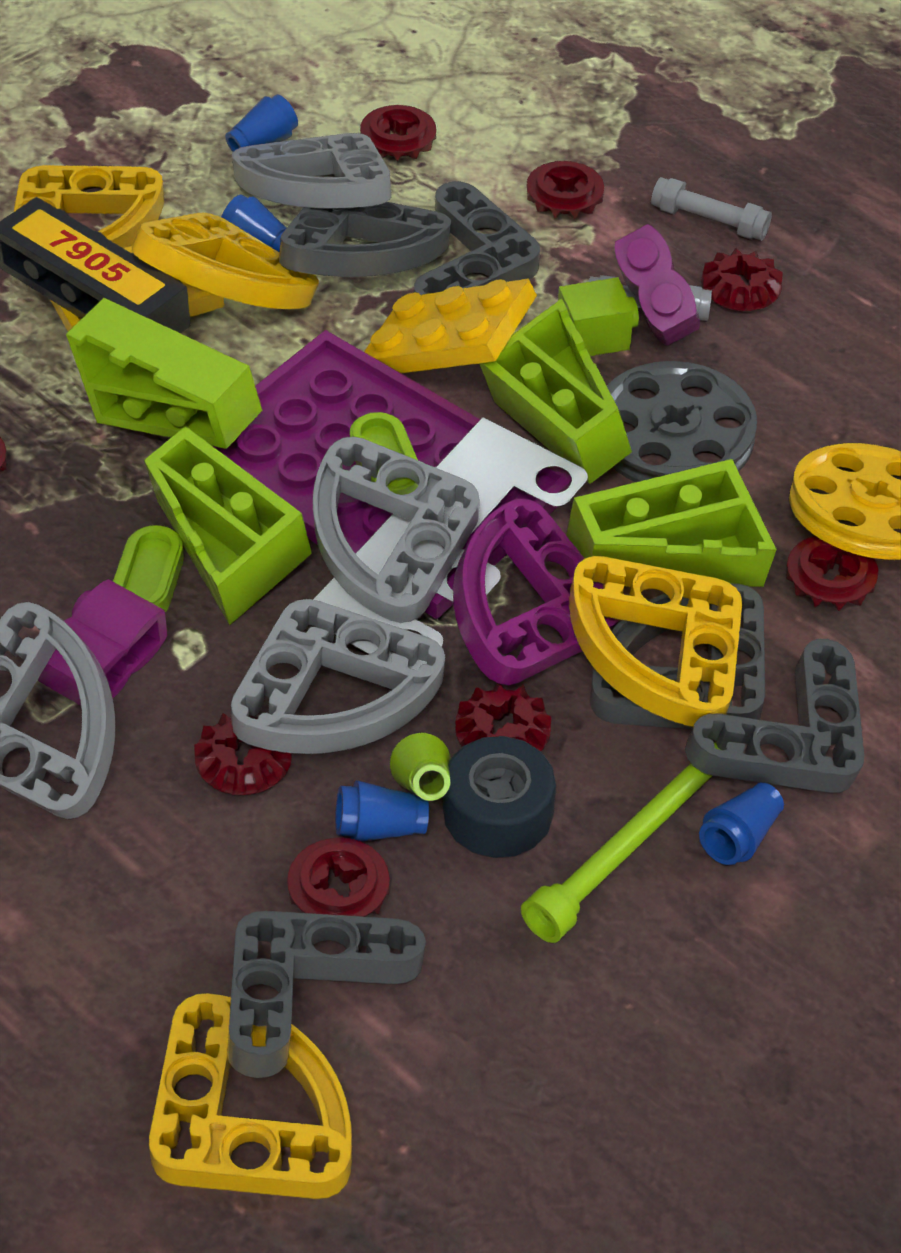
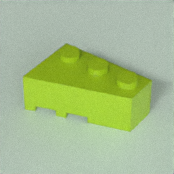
M103 298L66 333L97 423L170 438L186 426L210 445L227 449L262 411L249 365L106 298Z
M562 298L512 334L496 361L479 363L494 403L554 454L585 469L589 484L632 453L619 409L596 364L593 363L579 331L576 330Z
M184 426L144 460L159 505L174 531L181 537L185 550L229 626L312 554L302 513L188 427Z
M733 459L574 497L566 536L584 558L604 556L718 578L731 584H741L750 587H764L777 550Z

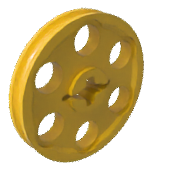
M843 443L825 446L810 452L800 460L794 472L789 494L790 506L794 515L812 534L839 549L870 558L901 560V533L893 530L901 529V480L891 476H901V451L872 444ZM837 467L849 468L855 472L843 471ZM809 489H819L829 494H819ZM837 520L850 521L858 526H848Z

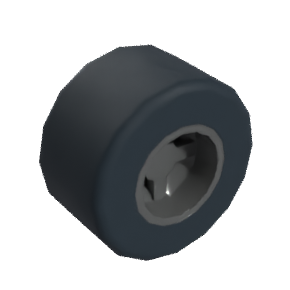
M506 736L484 737L464 745L450 759L448 764L450 787L443 796V813L445 826L456 842L476 854L493 858L511 857L534 848L548 834L554 814L556 782L553 767L541 751L523 740Z

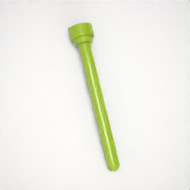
M715 742V743H714L715 748H716V749H719L718 746H717V742ZM690 763L562 885L555 883L550 887L541 886L521 905L522 917L530 930L546 942H558L575 926L577 922L576 915L580 911L579 903L713 775L701 772Z

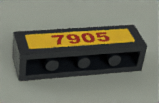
M35 197L0 221V269L82 319L103 298H106L178 333H182L190 327L187 286L182 284L180 280L142 261L134 253H130L108 240L102 233L93 231L73 219L65 211L56 209L40 198Z

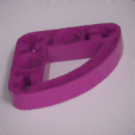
M516 499L502 505L480 524L461 555L453 584L455 617L469 653L480 670L490 680L504 685L519 683L582 652L571 623L569 596L575 569L578 563L585 558L549 513L540 504L528 499ZM500 544L545 603L496 626L487 601L485 572L490 553ZM550 561L562 565L567 570L570 579L564 580L552 576L547 571L544 562ZM593 582V587L603 589V583ZM604 616L612 631L619 619ZM544 624L555 628L560 633L563 643L556 644L545 640L538 632L537 625ZM520 644L524 647L517 658L512 655L503 657L499 653L508 654L516 650Z

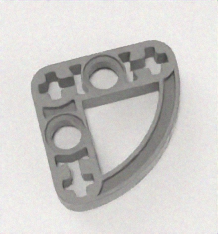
M344 133L241 147L232 152L233 172L236 183L248 193L264 200L308 208H355L383 204L392 198L390 170L370 137L364 134ZM328 174H334V176H335V177H314V176H321V175H328Z
M346 437L334 442L326 452L317 472L313 490V514L315 534L321 555L334 578L347 593L369 610L390 621L399 623L411 622L419 618L426 611L479 519V493L472 483L363 438ZM354 461L362 462V466L354 465L350 471L344 470L342 466H351ZM371 476L377 478L376 482H371ZM406 477L414 480L418 484V488L412 493L399 495L390 491L387 485L396 478ZM341 493L411 521L379 575L359 559L343 535L337 516ZM455 501L463 503V507L457 506L448 518V527L444 525V506L451 507ZM433 540L440 543L444 551L435 558L426 559L416 555L412 549L418 542ZM408 571L414 575L412 578V594L404 593L400 599L393 598L392 591L400 592L408 581Z
M297 600L283 610L233 696L231 702L233 732L238 739L256 747L300 754L336 752L374 742L410 722L433 699L444 677V650L438 642L429 637L318 600ZM308 625L315 626V627L309 628L308 631H307V633H305V632H300V631H304V630L308 627ZM334 633H337V634H336V642H335V643H330L329 641H332V642H333V640H334ZM364 639L375 643L378 649L368 655H358L349 651L346 646L355 640ZM389 651L396 652V654L392 653L391 662H387ZM417 660L427 662V664H422L418 670L408 667L414 666ZM277 663H289L296 666L300 672L292 678L279 679L270 675L267 670ZM321 665L392 689L384 696L355 709L326 715H294ZM264 695L269 697V714L262 713L258 719L250 718L249 715L255 716L259 713L264 704Z
M30 602L19 603L9 608L0 619V671H8L12 675L10 689L5 695L0 697V787L58 817L65 819L77 818L88 812L95 803L110 768L115 742V711L111 690L105 673L95 655L63 620L38 604ZM23 626L31 629L36 626L40 630L39 635L35 639L26 637L22 640L18 633ZM55 649L60 652L67 662L76 681L81 700L82 730L76 759L10 727ZM9 651L14 657L18 655L24 660L23 664L20 667L17 666L11 659L4 656L5 652ZM23 747L28 749L30 752L28 768L17 777L4 776L2 772L4 757L15 748ZM46 771L64 782L72 780L78 786L73 796L69 794L61 796L49 784L43 782Z

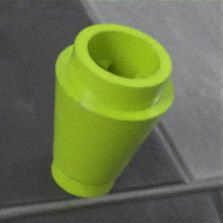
M415 733L405 737L396 745L391 754L390 769L392 776L400 786L427 801L442 798L450 787L448 767L450 753L442 740L432 734Z

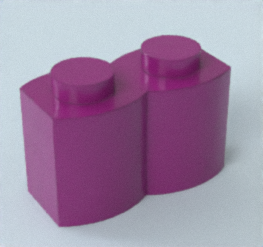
M647 224L615 241V255L623 279L630 291L639 298L646 322L653 335L664 345L668 346L699 330L700 320L693 292L686 280L675 271L669 247L662 235L655 228Z
M109 579L97 585L93 590H87L82 593L73 607L72 617L64 620L84 641L100 663L107 678L112 699L121 691L131 674L140 670L152 659L168 636L165 610ZM55 649L38 681L81 706L80 695L74 676L63 656Z

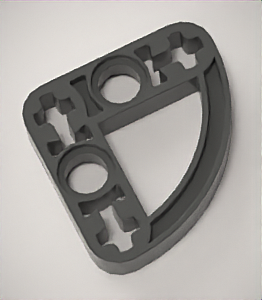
M392 202L355 208L303 207L281 235L279 262L283 267L292 271L323 276L367 277L399 273L425 265L446 251L449 246L451 219L440 212ZM347 236L378 242L372 244H341Z
M732 584L737 588L742 598L741 617L743 618L739 631L738 650L747 653L752 660L745 664H736L734 686H742L741 705L743 707L732 706L731 700L726 715L760 720L765 699L764 605L762 597L754 589L741 584ZM667 594L649 600V602L655 604H665L671 601ZM683 598L681 606L687 607L689 599ZM709 604L710 610L718 611L717 605ZM621 620L614 627L612 633L624 648L634 655L647 642L671 629ZM708 644V660L723 658L721 656L722 652L718 648ZM647 666L660 675L676 682L678 668ZM594 668L590 704L597 717L614 724L681 729L693 728L692 726L658 716L638 706L626 697H612V690L614 688ZM700 681L697 690L699 701L708 703L710 682Z

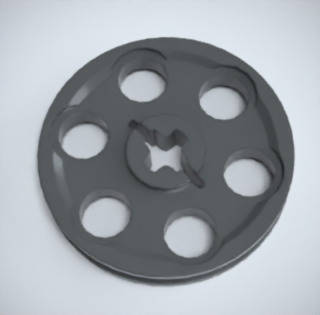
M661 361L629 369L614 378L607 385L619 409L622 422H627L635 427L634 430L626 432L632 453L613 466L624 477L634 482H639L713 464L702 462L694 456L703 451H710L719 455L722 459L717 462L733 459L738 472L749 460L753 451L757 429L755 407L742 387L719 371L695 363ZM696 386L707 390L709 394L694 397L686 394L683 390ZM636 389H648L656 393V396L649 399H641L633 396L630 392ZM728 417L738 420L742 425L737 428H724L715 421L719 418ZM655 453L664 456L668 461L661 465H651L642 461L641 457L646 454Z

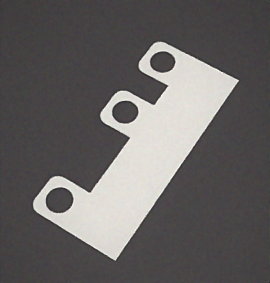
M484 417L436 467L467 480L477 489L480 506L479 519L474 530L514 486L552 506H562L570 501L588 478L587 472L582 467ZM557 466L564 468L570 473L572 482L569 488L563 492L548 493L537 486L536 475L543 468ZM455 501L451 507L444 506V525L448 527V518L457 506L463 507V503ZM392 514L356 555L365 565L379 575L411 521ZM423 540L418 542L412 550L419 557L429 559L439 556L444 551V548L436 541ZM463 549L459 553L449 572L453 568L457 567L461 555L464 552ZM488 562L485 572L486 595L499 582L501 577L500 571ZM408 571V581L400 592L392 591L393 598L400 599L404 593L412 594V578L414 576ZM446 575L436 593L453 602V590L447 584ZM335 578L313 599L405 630L417 631L421 635L438 642L441 647L443 645V637L438 631L416 619L411 622L399 623L390 621L369 610L347 593ZM360 639L350 642V644L368 654L378 649L376 644L369 640ZM389 651V657H388V661H387V662H391V655H392V654H391L390 651ZM417 660L414 666L408 667L418 670L422 664H427V662Z

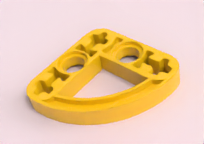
M35 166L22 173L19 179L14 212L35 197H38L66 213L123 214L119 219L98 232L118 246L125 248L134 244L142 223L159 219L164 205L162 175L148 167ZM90 187L103 188V190L97 192L82 191Z
M194 213L144 222L140 225L132 246V252L135 256L161 272L203 291L249 305L274 309L306 308L311 304L319 285V279L314 274L286 269L279 262L280 252L224 218L210 213Z
M592 556L579 562L574 572L569 596L571 623L582 651L606 682L638 706L665 719L693 727L700 717L707 714L726 715L734 691L742 612V598L737 588L729 582L718 578L604 556ZM593 582L603 583V589L593 587ZM624 586L631 587L629 595L623 594ZM647 589H657L667 594L671 601L665 604H655L646 600L641 592ZM683 598L689 599L687 607L681 606ZM709 604L717 605L718 611L710 610ZM604 616L682 631L676 682L653 671L629 653L612 633ZM699 644H710L718 648L724 657L718 660H708L699 656L693 647ZM700 681L710 682L708 703L699 701L697 690Z
M207 993L196 994L185 999L177 1007L173 1016L149 1135L151 1163L156 1174L165 1182L179 1186L310 1199L329 1198L339 1193L346 1186L351 1174V1121L342 1086L322 1052L304 1033L291 1024L289 1057L284 1067L298 1080L308 1094L317 1112L320 1125L221 1116L230 1069L227 1047L231 997ZM209 1019L213 1021L214 1027H210L207 1032L206 1054L196 1052L194 1029L200 1027L201 1020ZM253 1025L252 1045L257 1047L266 1046V1026ZM188 1075H201L212 1083L210 1091L204 1097L197 1100L182 1099L174 1092L176 1083ZM180 1121L190 1123L192 1148L187 1149L184 1159H174L171 1157L170 1149H175L178 1145L181 1131ZM245 1142L260 1143L270 1152L268 1160L256 1169L240 1168L232 1162L230 1157L232 1152ZM281 1147H290L291 1158L288 1157L289 1171H280L282 1168ZM315 1152L328 1153L329 1162L326 1163L323 1173L310 1171L309 1162H312L315 1158Z

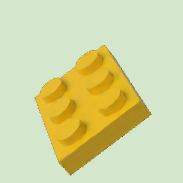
M499 279L482 286L469 288L453 286L442 292L423 295L417 292L409 293L394 303L392 312L381 328L371 336V342L364 352L399 373L494 362L532 305L537 294L529 279L509 282Z

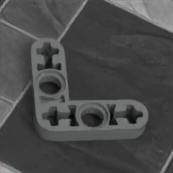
M452 181L438 187L435 192V211L443 213L451 219L450 233L471 252L418 277L414 283V292L423 295L442 292L453 286H460L462 288L476 287L499 279L506 282L522 279L530 280L537 274L540 261V244L534 237L469 183ZM480 228L496 229L498 232L493 234H483L475 230ZM471 273H481L489 276V278L485 280H472L465 276Z
M816 639L809 642L804 648L795 669L799 726L725 714H707L700 717L691 730L685 746L687 759L701 772L713 776L829 793H841L849 789L863 767L865 757L856 669L852 654L845 646L830 639ZM825 670L827 673L832 674L828 684H822L825 680ZM828 706L833 708L841 715L843 722L832 723L824 720L818 715L815 707ZM713 740L717 741L719 749L715 748ZM772 744L780 747L788 755L789 761L776 762L770 760L763 754L760 746ZM831 744H836L835 747H834V749H833V760H832L831 757H828V756H825V755H826V753H827V751H828L830 745H831Z
M257 911L244 916L238 922L235 932L227 1047L229 1063L236 1071L254 1078L269 1077L280 1072L286 1065L289 1057L293 978L383 984L409 982L415 979L422 969L426 945L424 933L413 923L395 918L279 911ZM332 940L344 945L346 950L339 954L329 955L316 950L313 945L320 941ZM258 941L271 942L270 959H257ZM367 946L366 953H359V947ZM390 949H399L400 954L390 953ZM264 984L275 988L279 994L271 999L259 1000L247 995L245 990L253 985ZM253 1025L266 1026V1046L257 1047L252 1045Z

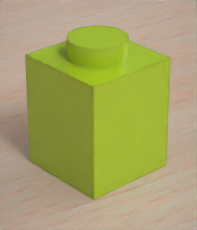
M619 277L559 286L558 301L561 298L564 301L569 316L576 330L579 331L590 356L630 350L632 328L638 326L639 312L634 297H627Z

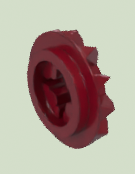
M389 105L368 113L361 122L360 134L370 137L382 158L388 155L395 156L398 162L401 156L417 159L419 152L431 151L433 140L436 139V124L433 118L421 109L407 105Z
M572 161L549 162L534 169L527 179V200L535 203L537 212L552 211L554 218L561 214H568L572 219H576L579 212L593 214L595 206L603 202V179L595 170L581 163Z
M735 248L731 255L717 252L713 261L705 263L701 284L703 289L712 290L711 300L715 303L733 310L753 311L765 308L778 299L782 290L783 272L775 269L774 259H759L757 251L748 255L742 254ZM739 275H744L749 280L748 285H745L744 280H741Z
M812 536L799 542L790 552L787 561L786 579L794 582L796 596H811L815 608L825 601L831 602L840 611L847 602L861 606L866 595L874 593L878 579V566L874 558L844 551L826 543L817 536ZM835 564H839V575L835 576L833 580L824 579L823 574H826L829 569H833Z
M499 683L496 684L493 690L489 691L476 687L468 701H460L455 720L456 737L462 747L484 737L506 736L523 740L539 751H542L549 741L551 732V716L545 711L543 698H531L528 696L524 685L515 691L504 689L502 684ZM512 713L513 723L507 722L503 728H499L496 734H493V719L499 720L504 714Z
M222 713L216 725H203L201 738L197 744H194L195 765L202 779L213 788L233 795H250L273 787L286 775L292 762V753L273 751L251 745L247 757H244L243 765H238V757H236L235 750H237L239 742H242V740L238 739L232 729L231 718Z
M329 838L309 845L296 856L290 866L287 883L290 902L296 905L302 913L366 917L371 913L379 915L382 902L386 895H389L390 877L384 859L371 846L350 838ZM332 869L335 877L339 876L343 883H349L348 897H343L334 888H329V870Z

